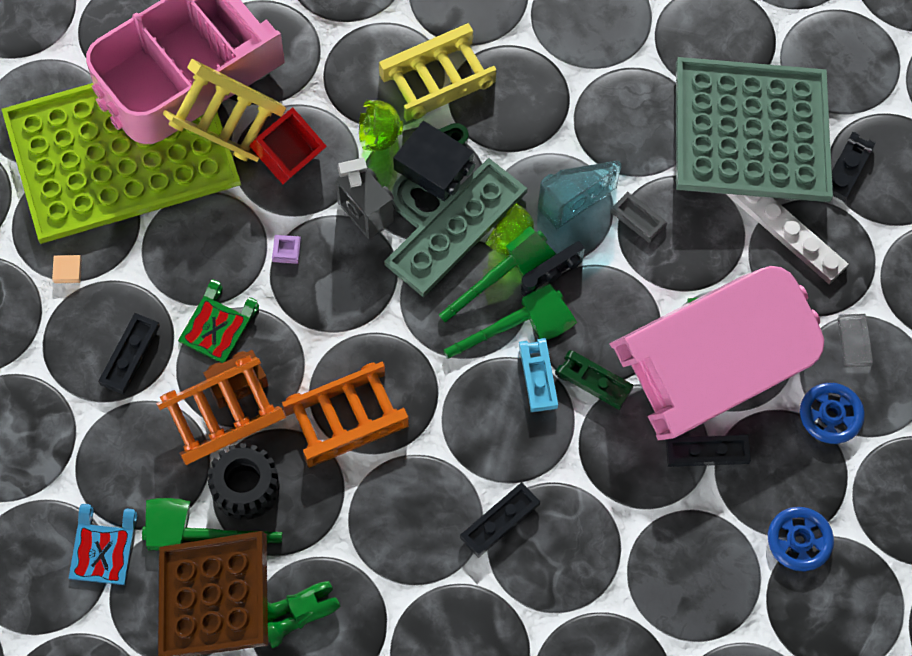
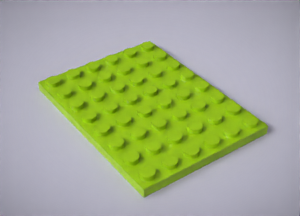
M93 83L1 109L40 244L241 185L230 149L184 128L183 131L178 130L157 143L142 144L131 139L122 128L117 130L110 119L112 116L108 110L103 112L97 104L96 99L98 97L92 89ZM217 112L208 130L220 135L223 127ZM202 116L192 122L198 125Z

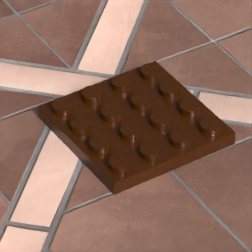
M258 531L159 547L158 656H196L268 646L266 533Z

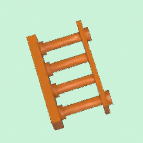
M250 355L235 361L237 366L177 394L175 390H172L160 396L161 401L156 403L158 409L162 410L168 407L184 441V451L179 452L185 465L286 418L281 407L277 406L274 408L273 404H269L253 367L261 363L259 358H251ZM243 372L260 408L258 410L259 415L251 419L244 415L228 381V378ZM216 384L219 385L235 420L233 422L234 427L226 431L219 427L203 390ZM192 395L210 431L208 434L209 439L199 443L198 439H194L178 404L179 401Z
M383 361L377 364H366L358 372L304 394H293L286 401L282 402L285 416L295 413L307 440L308 446L306 449H303L308 468L409 427V417L405 409L397 410L393 408L381 383L380 378L385 376ZM369 382L384 413L381 418L373 421L368 419L355 388ZM345 393L359 423L356 428L349 431L343 429L330 401V398ZM320 403L333 432L332 438L323 442L318 440L305 411L306 408Z

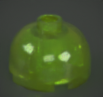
M368 99L363 105L367 107L366 113H361L359 118L360 142L365 140L366 146L362 147L363 150L383 151L390 148L396 142L398 135L402 134L403 121L400 120L398 112L391 104Z
M517 202L505 214L506 216L496 225L485 242L486 245L500 254L510 255L506 245L520 236L529 226L534 229V221L531 215Z

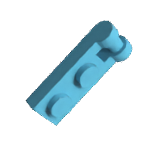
M546 338L537 339V342L532 343L520 341L519 352L531 412L558 409ZM539 353L540 357L530 358V354Z

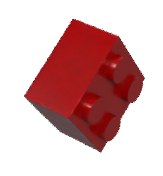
M293 107L249 145L282 185L327 147Z

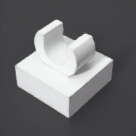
M365 158L338 163L339 176H348L351 188L361 186L360 173L366 172L367 169Z

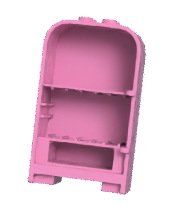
M160 0L141 13L133 14L131 19L98 38L90 45L86 53V63L93 82L92 89L98 97L96 99L97 104L103 112L107 110L112 115L110 119L117 130L122 128L131 139L142 144L157 143L178 131L168 124L169 120L163 115V112L167 110L177 114L195 80L193 78L194 73L187 68L191 59L247 86L285 63L281 33L275 30L267 19L259 23L241 0ZM208 82L207 85L203 86L186 120L192 122L205 113L216 92L215 84ZM230 92L229 96H225L223 102L235 94Z
M776 266L753 271L609 343L611 348H614L622 366H632L654 410V413L648 415V418L657 434L658 440L676 438L800 373L819 360L824 350V337L819 326L820 318L815 310H811L807 302L808 294L805 288L798 284L790 272Z

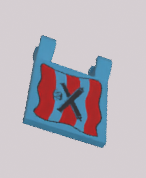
M81 504L79 507L78 527L69 579L125 585L133 534L138 517L137 512L134 509L128 508L124 510L122 528L91 525L94 509L91 505Z

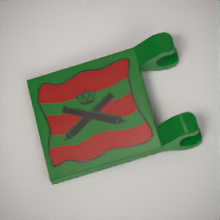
M212 279L178 342L220 363H224L230 357L250 320L257 313L259 304L256 299L249 297L244 304L242 312L239 313L215 301L221 294L223 287L219 281Z

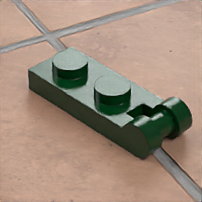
M569 350L564 357L565 362L563 365H559L556 369V376L564 381L571 382L620 410L633 390L634 385L582 355ZM574 366L581 368L578 373L572 370Z

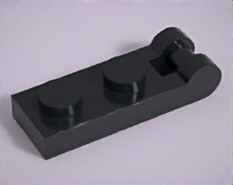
M854 131L832 170L833 196L844 202L876 144L871 139L867 141L860 138V134ZM854 146L862 149V154L853 151Z
M580 241L575 242L526 273L522 277L521 294L525 297L536 291L538 287L546 282L552 283L556 281L562 272L568 268L572 270L578 267L583 261L585 250Z

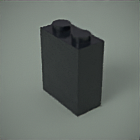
M424 120L393 157L394 170L444 202L449 195L453 196L458 191L461 184L460 181L464 176L468 177L475 168L474 151Z

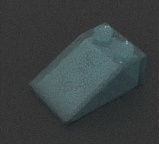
M619 161L564 169L554 175H547L540 184L538 209L556 229H559L617 188L622 164Z

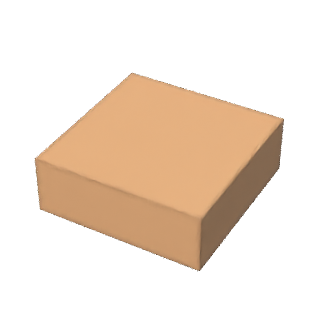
M54 256L53 282L80 283L81 256Z

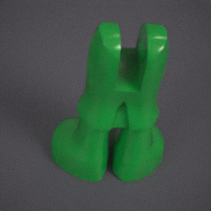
M330 581L314 584L294 595H287L286 599L279 602H268V641L272 649L279 646L283 638L298 628L302 629L306 624L326 617L341 607L339 600L335 597L317 602L318 599L327 596L333 591ZM290 612L291 617L279 622H272Z

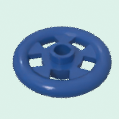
M822 383L814 386L804 395L800 405V417L803 426L810 435L824 443L840 444L847 442L860 432L864 424L865 413L860 398L850 388L838 383ZM829 393L840 395L839 402L828 400ZM814 400L822 403L818 411L811 408ZM852 406L854 416L846 417L844 407ZM833 411L836 414V417L832 418L828 416L827 412ZM818 418L827 425L824 430L814 423ZM844 423L847 429L837 433L834 427Z
M791 507L777 514L772 520L768 529V545L773 556L783 566L795 571H810L822 566L829 559L834 547V535L830 524L820 513L806 507ZM803 518L804 526H793L792 519ZM818 527L822 537L815 539L811 529ZM780 529L789 531L786 537L787 541L779 539ZM796 536H802L805 543H798ZM815 546L819 553L811 558L806 552ZM789 547L799 553L797 559L786 554Z

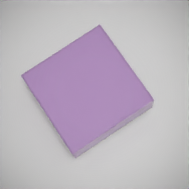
M275 235L272 262L299 264L301 237Z

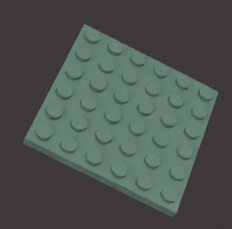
M677 57L676 190L831 202L833 190L827 70Z

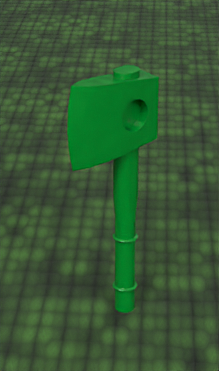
M529 226L506 245L510 255L490 270L478 283L456 301L448 305L439 314L440 318L447 322L515 266L521 275L524 276L532 269L555 256L556 253L546 243L548 239L540 230L536 232Z
M548 284L523 297L521 302L523 308L500 319L483 330L480 329L479 332L458 343L455 342L454 345L444 349L443 352L446 358L450 359L527 320H530L538 338H546V340L569 330L577 324V321L564 303L561 292L559 290L555 291Z
M173 498L146 500V526H143L142 540H146L148 550H159V547L182 544L184 541L194 542L258 532L238 531V529L235 531L213 528H187L191 501ZM263 531L267 534V544L282 543L283 532Z

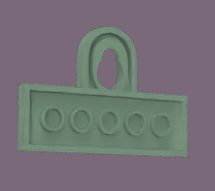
M488 158L460 185L458 191L453 196L449 195L445 202L438 198L440 205L436 210L423 212L416 207L415 200L410 195L413 189L423 188L401 175L396 180L392 189L393 205L397 212L417 229L384 261L385 266L424 297L527 193V187Z

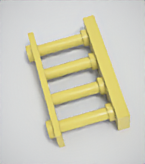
M469 23L379 62V75L383 82L394 80L408 103L404 105V119L406 122L412 119H419L427 112L479 89H487L496 82L495 66L484 70L470 47L473 44V30ZM457 50L462 51L475 74L461 79L448 54ZM435 60L441 63L452 82L451 85L440 90L425 66ZM417 70L430 94L416 99L403 74Z
M191 59L187 68L194 73L193 78L195 80L177 114L164 110L163 115L169 120L168 124L179 131H183L185 128L234 151L233 155L247 162L249 158L258 162L259 157L250 150L249 145L257 138L267 117H271L272 113L281 117L286 107L277 100ZM211 82L216 85V92L199 124L197 125L186 120L203 86ZM231 92L238 95L236 98L238 102L220 135L208 130L225 96H229ZM254 103L259 106L257 108L259 112L242 144L239 145L229 140L246 107Z

